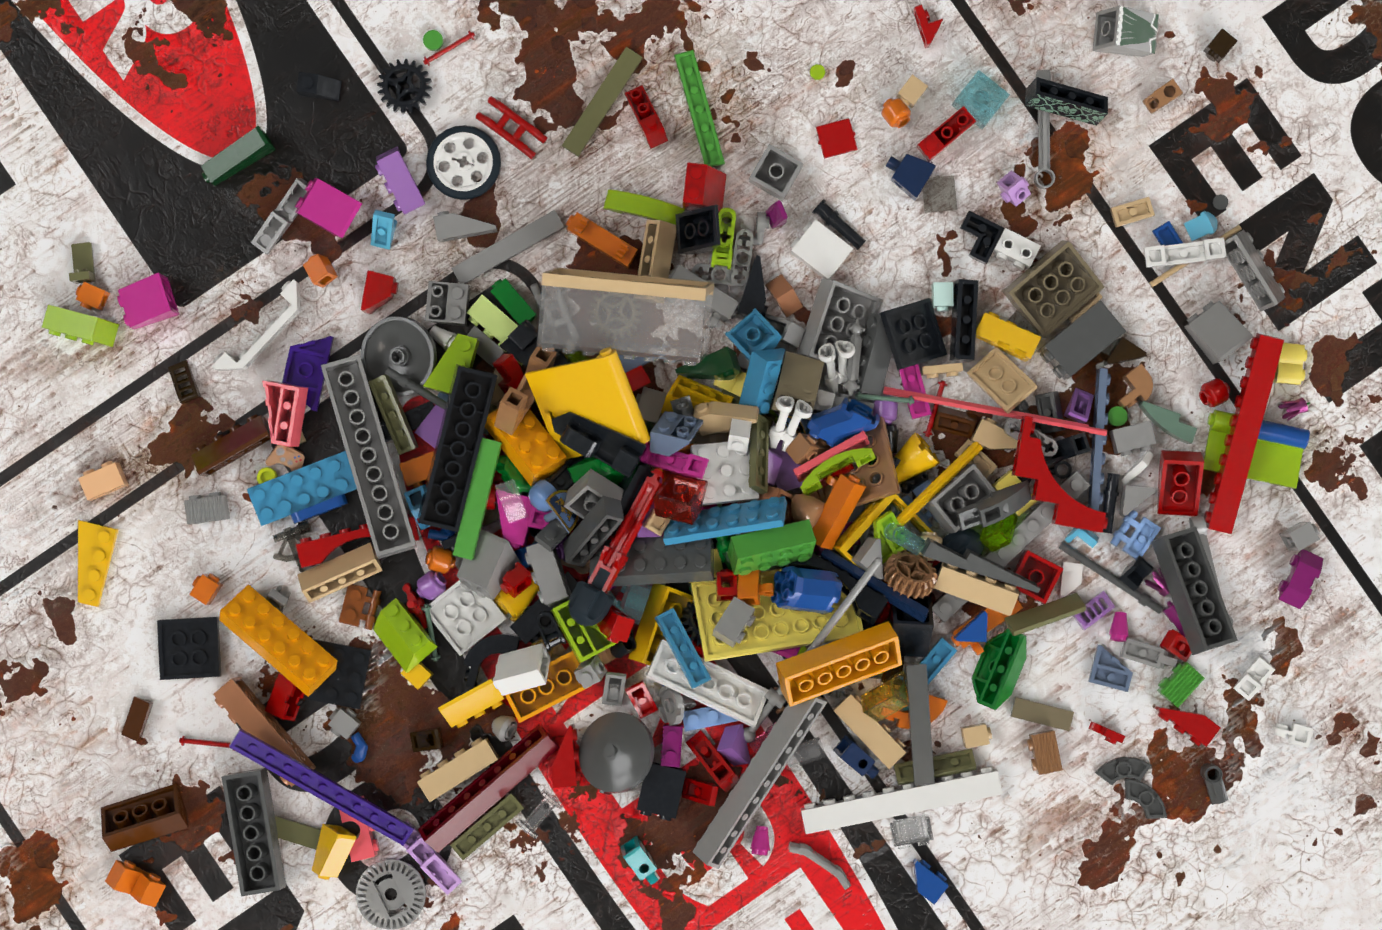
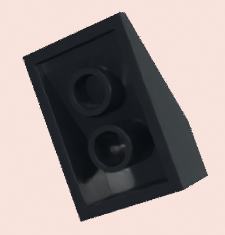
M718 205L676 214L678 254L697 255L710 252L721 245Z

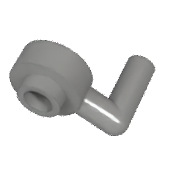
M757 212L756 237H754L753 245L763 244L765 228H769V217H766V212ZM740 236L739 239L742 240V244L746 245V241L750 240L751 237Z

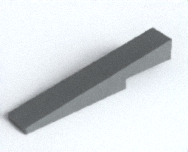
M927 538L920 551L925 557L1037 593L1041 589L1037 583L968 548L962 555Z
M927 664L905 665L914 785L935 784Z

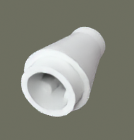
M436 325L429 332L432 338L445 351H447L457 334L439 328Z

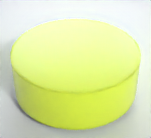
M269 467L262 468L257 474L258 483L261 484L278 477L277 472Z

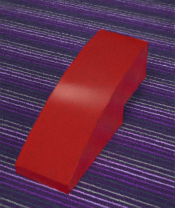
M503 354L492 364L503 378L498 383V386L506 394L510 387L518 388L524 375L513 354Z

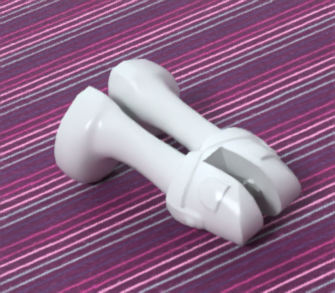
M839 340L835 343L838 355V370L835 369L834 360L836 354L834 346L831 343H826L818 350V358L825 362L827 366V374L824 377L825 385L828 387L829 392L834 394L838 393V384H841L843 392L847 391L843 387V384L848 382L846 376L847 358L852 357L855 353V346L848 341Z
M781 396L775 404L780 414L776 426H773L769 431V447L776 449L779 441L783 440L781 451L786 452L787 447L797 436L796 431L801 418H810L813 409L805 401L797 400L789 426L786 428L785 424L794 406V399L790 396Z

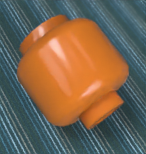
M891 98L883 104L884 108L881 115L891 127L902 128L910 121L911 111L901 99Z
M437 545L432 549H428L425 564L428 565L429 570L443 574L447 573L450 568L453 569L456 562V557H453V552L449 548L444 549L442 546Z

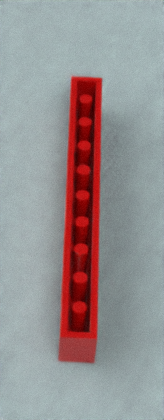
M1256 333V337H1253L1251 340L1250 348L1252 352L1245 362L1246 374L1240 380V388L1242 389L1240 396L1237 395L1234 406L1236 411L1235 415H1232L1230 418L1229 426H1231V430L1224 440L1225 452L1219 458V465L1221 467L1219 473H1216L1214 477V484L1216 485L1214 492H1211L1209 496L1210 508L1204 514L1208 529L1232 534L1284 340L1281 338Z

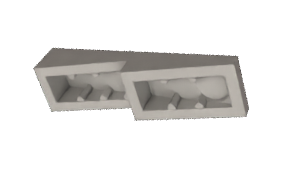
M296 178L275 211L270 213L251 242L266 255L269 254L298 215L295 213L297 209L295 204L300 197L303 198L307 192L305 187L308 184L302 178Z

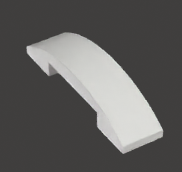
M1224 237L1198 242L1144 247L1146 268L1196 263L1227 257Z

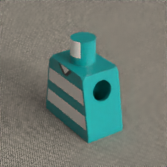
M637 835L620 847L623 858L640 880L646 878L649 884L652 885L660 879L656 873L657 866Z

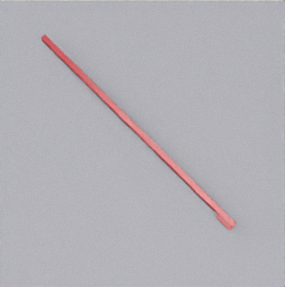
M884 386L883 394L904 398L912 396L914 400L1020 420H1022V416L1033 417V422L1085 431L1102 436L1107 435V430L1089 427V424L1014 410L1007 414L1002 408Z

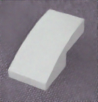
M1259 655L1240 677L1233 689L1250 701L1262 688V684L1275 671V667Z

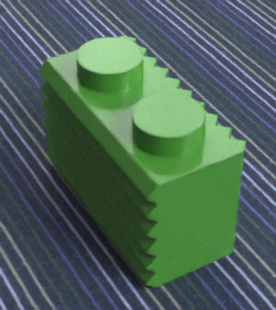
M1178 662L1176 667H1173L1171 676L1163 678L1158 684L1160 688L1157 691L1176 708L1205 679L1188 662H1182V664Z

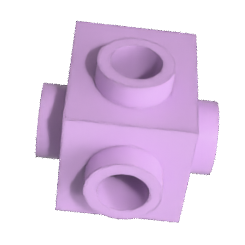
M1012 170L997 182L1002 192L1000 196L1006 203L1011 202L1014 206H1018L1031 195L1028 189L1029 183L1022 176L1020 177Z

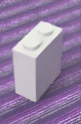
M815 219L813 223L809 221L802 231L805 233L801 239L797 237L791 244L793 248L791 254L823 279H831L853 248Z
M543 643L499 655L493 684L502 696L546 684L551 657Z

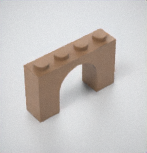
M539 343L529 358L526 372L553 367L557 352ZM525 374L518 388L510 387L500 401L494 424L495 427L511 436L535 401Z

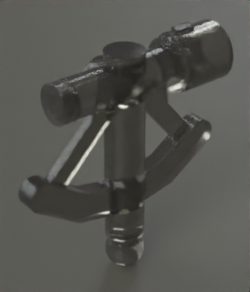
M308 520L298 522L296 527H287L283 529V532L272 535L275 543L284 540L279 552L275 553L273 558L284 562L295 561L301 573L306 571L307 568H301L296 548V539L300 541V539H304L301 535L312 531ZM287 542L293 555H282Z

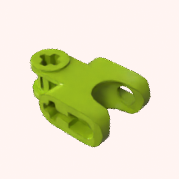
M722 208L718 214L721 245L713 249L711 268L719 265L727 266V270H731L736 213L731 208ZM729 218L731 222L724 223L722 219ZM723 235L727 236L726 242H722Z

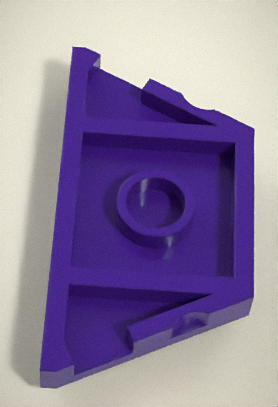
M332 336L290 346L282 383L308 387L306 405L318 412L325 380L321 365L329 362L334 340Z

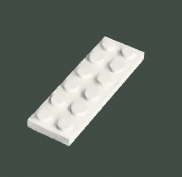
M663 639L660 641L646 674L647 678L753 728L756 726L766 702L764 696L769 691L768 689L714 663L705 662L703 658L701 660L711 680L692 689L667 641Z

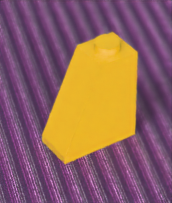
M322 824L312 871L320 879L338 878L356 840V836L342 826Z

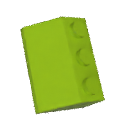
M397 598L380 611L373 630L404 671L408 673L434 651L437 645L409 612L405 604Z

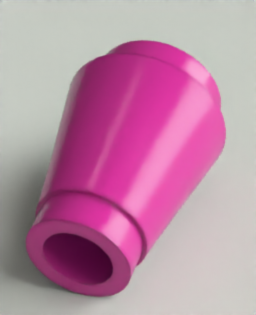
M1115 612L1109 631L1110 640L1125 642L1126 638L1129 637L1127 613Z
M756 826L750 847L752 854L768 855V851H770L768 827Z

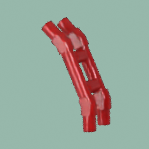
M492 96L489 97L487 102L503 113V116L496 123L481 112H478L476 119L532 159L536 153L519 140L521 136L527 131L541 143H545L548 137L505 104ZM509 119L519 125L513 135L503 128Z

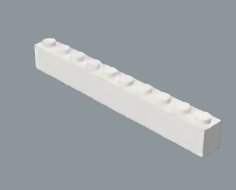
M984 767L978 773L968 771L961 773V776L953 777V775L941 777L942 780L935 781V784L914 785V783L902 785V788L894 789V786L882 789L883 792L875 793L874 790L863 792V796L855 797V794L843 796L844 800L836 801L835 798L824 800V804L816 805V802L804 804V808H800L805 833L811 834L1003 795L998 770L992 769V767Z

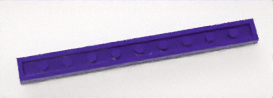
M241 728L229 745V748L404 846L414 830V827Z

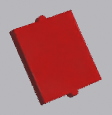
M849 118L816 127L819 138L818 145H821L824 159L858 150L854 138L855 132L852 130Z

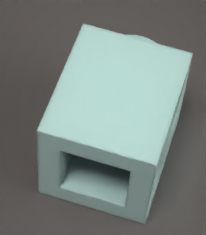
M933 282L931 284L933 308H937L938 312L949 311V308L954 306L953 282Z

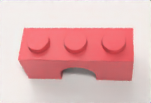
M339 810L342 823L352 821L360 827V835L356 838L349 853L351 862L375 857L377 851H379L378 840L374 839L372 833L375 830Z

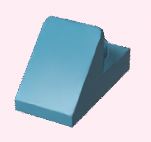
M375 210L371 234L372 246L390 250L397 221L394 220L395 214Z

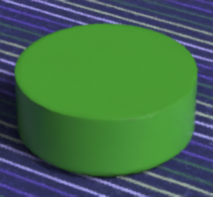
M430 30L425 33L423 43L428 50L437 51L443 45V37L438 31Z
M1116 406L1108 411V422L1112 426L1118 427L1126 423L1128 414L1124 408Z

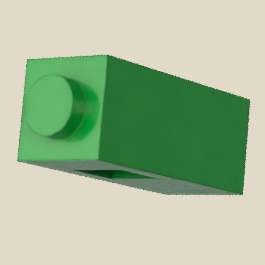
M506 278L503 281L501 279L497 280L491 286L493 289L490 292L519 325L526 319L532 322L538 317Z

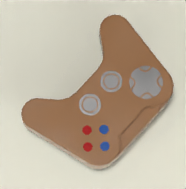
M276 445L266 458L265 463L267 466L280 463L294 471L302 468L305 457L302 451L295 448Z

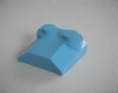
M756 308L729 332L725 333L728 339L749 362L752 351L774 349L782 338L780 333Z

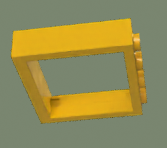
M897 494L871 502L838 538L833 548L844 559L856 565L852 561L853 557L847 552L890 503L900 512L908 505ZM917 515L909 520L921 534L922 532H933ZM916 544L910 549L908 553H911L913 551V553L917 555Z

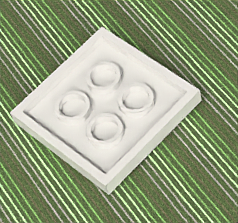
M728 442L690 446L691 454L709 459L703 479L695 478L699 506L759 499V493L751 489L748 483L749 443L747 453L727 450Z
M460 580L429 604L432 606L430 609L432 622L459 656L507 619L492 599L482 598L472 590H465L461 587Z

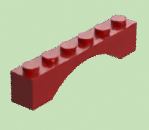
M407 514L414 539L419 541L415 518ZM359 525V529L351 531V528L339 530L340 534L333 536L331 532L319 535L320 539L312 540L311 537L300 539V543L296 544L301 568L322 564L334 550L349 541L371 537L368 525Z

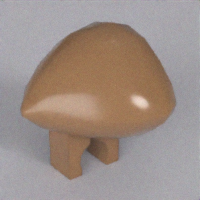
M795 494L791 501L792 516L796 522L809 519L813 528L823 512L825 503L809 495Z

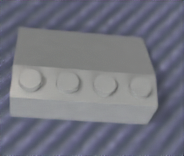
M1242 230L1225 241L1226 256L1261 312L1277 305L1286 298L1284 295L1285 291L1282 285L1273 278L1274 272L1272 269L1265 265L1261 251L1259 249L1256 250L1252 244V236Z
M821 279L797 354L820 360L818 358L819 348L826 343H831L835 348L836 354L834 360L835 368H838L836 341L850 342L853 333L849 330V326L852 327L857 319H859L860 325L865 328V332L860 334L863 340L867 330V321L871 313L877 314L881 299L838 281Z

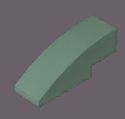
M1145 401L1139 402V408L1159 429L1181 442L1192 444L1197 428L1179 422L1181 414Z

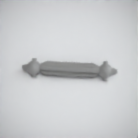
M859 319L855 321L852 327L849 326V330L853 333L850 342L855 346L854 355L848 358L846 375L848 382L843 384L849 396H852L854 391L860 388L856 380L859 376L862 344L860 334L865 332V328L860 325Z

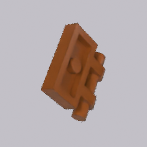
M354 584L349 585L339 622L359 627L360 621L365 620L364 629L372 630L373 623H376L377 620L375 615L378 605L381 604L380 596L382 591L374 590L372 597L367 596L369 588ZM365 602L370 603L368 614L363 613Z

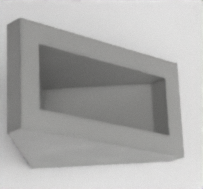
M1122 485L1119 514L1126 516L1154 494L1156 490L1148 487Z
M868 537L852 558V561L866 571L877 557L882 559L881 539ZM882 563L873 574L877 579H883Z

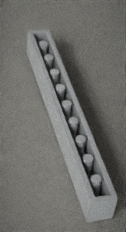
M1077 471L1072 472L1069 477L1059 484L1075 500L1090 486ZM1041 501L995 544L984 557L1003 567L1006 566L1052 522L1055 504ZM943 593L932 604V611L942 622H946L967 600Z
M821 696L791 707L788 704L785 707L782 715L773 725L771 732L762 742L758 752L751 759L745 772L740 776L739 781L731 790L728 798L720 807L717 815L708 825L706 832L692 851L707 866L720 868L827 704V701Z

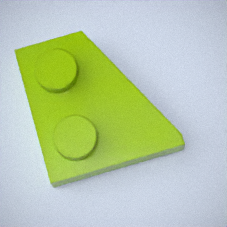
M889 510L873 521L874 538L881 539L882 564L892 554H897L898 551L901 552L911 545L893 511Z

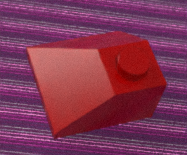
M368 270L360 310L370 315L392 300L393 295L398 292L399 283L396 282V278Z

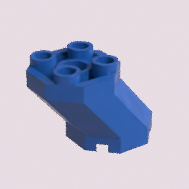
M844 398L840 405L813 414L811 420L807 422V427L810 429L809 434L816 439L821 438L829 446L835 447L847 438L853 437L862 431L867 432L875 429L880 422V416L877 413L873 416L871 414L873 410L856 399H851L848 402V398Z
M794 566L785 567L781 572L777 571L774 575V596H771V601L782 609L820 614L831 613L834 610L832 605L840 600L842 582L836 578L838 575L835 572L797 568Z

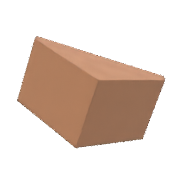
M782 274L765 284L786 318L803 308L793 287Z

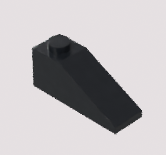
M756 255L737 314L748 316L756 308L765 318L768 306L765 305L766 295L760 256Z

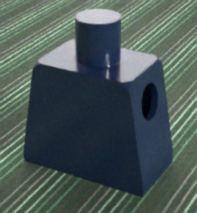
M906 154L902 162L891 156L886 167L895 172L891 181L915 201L936 165Z
M846 735L833 749L843 761L861 776L867 774L873 779L878 774L879 769L873 765L875 760Z

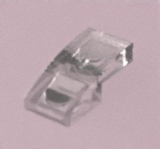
M515 479L495 485L509 523L528 517Z

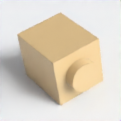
M912 74L896 97L901 99L907 107L913 108L928 86Z
M985 723L960 727L963 744L966 749L990 744L989 739H992L990 727H987Z

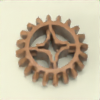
M905 550L903 553L898 551L897 554H892L886 560L883 569L884 581L888 582L887 586L893 587V591H898L900 595L904 594L907 598L912 596L914 599H917V597L923 599L924 596H928L936 586L938 575L936 574V569L932 567L933 563H928L927 558L923 559L920 557V554L915 555L913 551L908 553Z

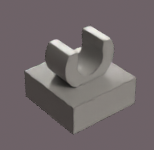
M278 586L276 590L273 588L270 590L266 600L280 612H283L291 592L288 591L286 595H282L279 593L282 586Z

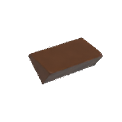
M938 406L933 429L971 438L977 416L952 408Z
M134 696L121 735L135 741H141L153 702Z

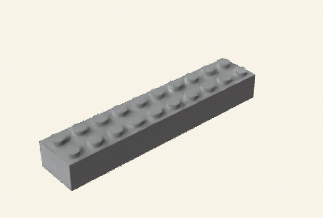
M360 354L321 365L377 558L381 559L417 548Z

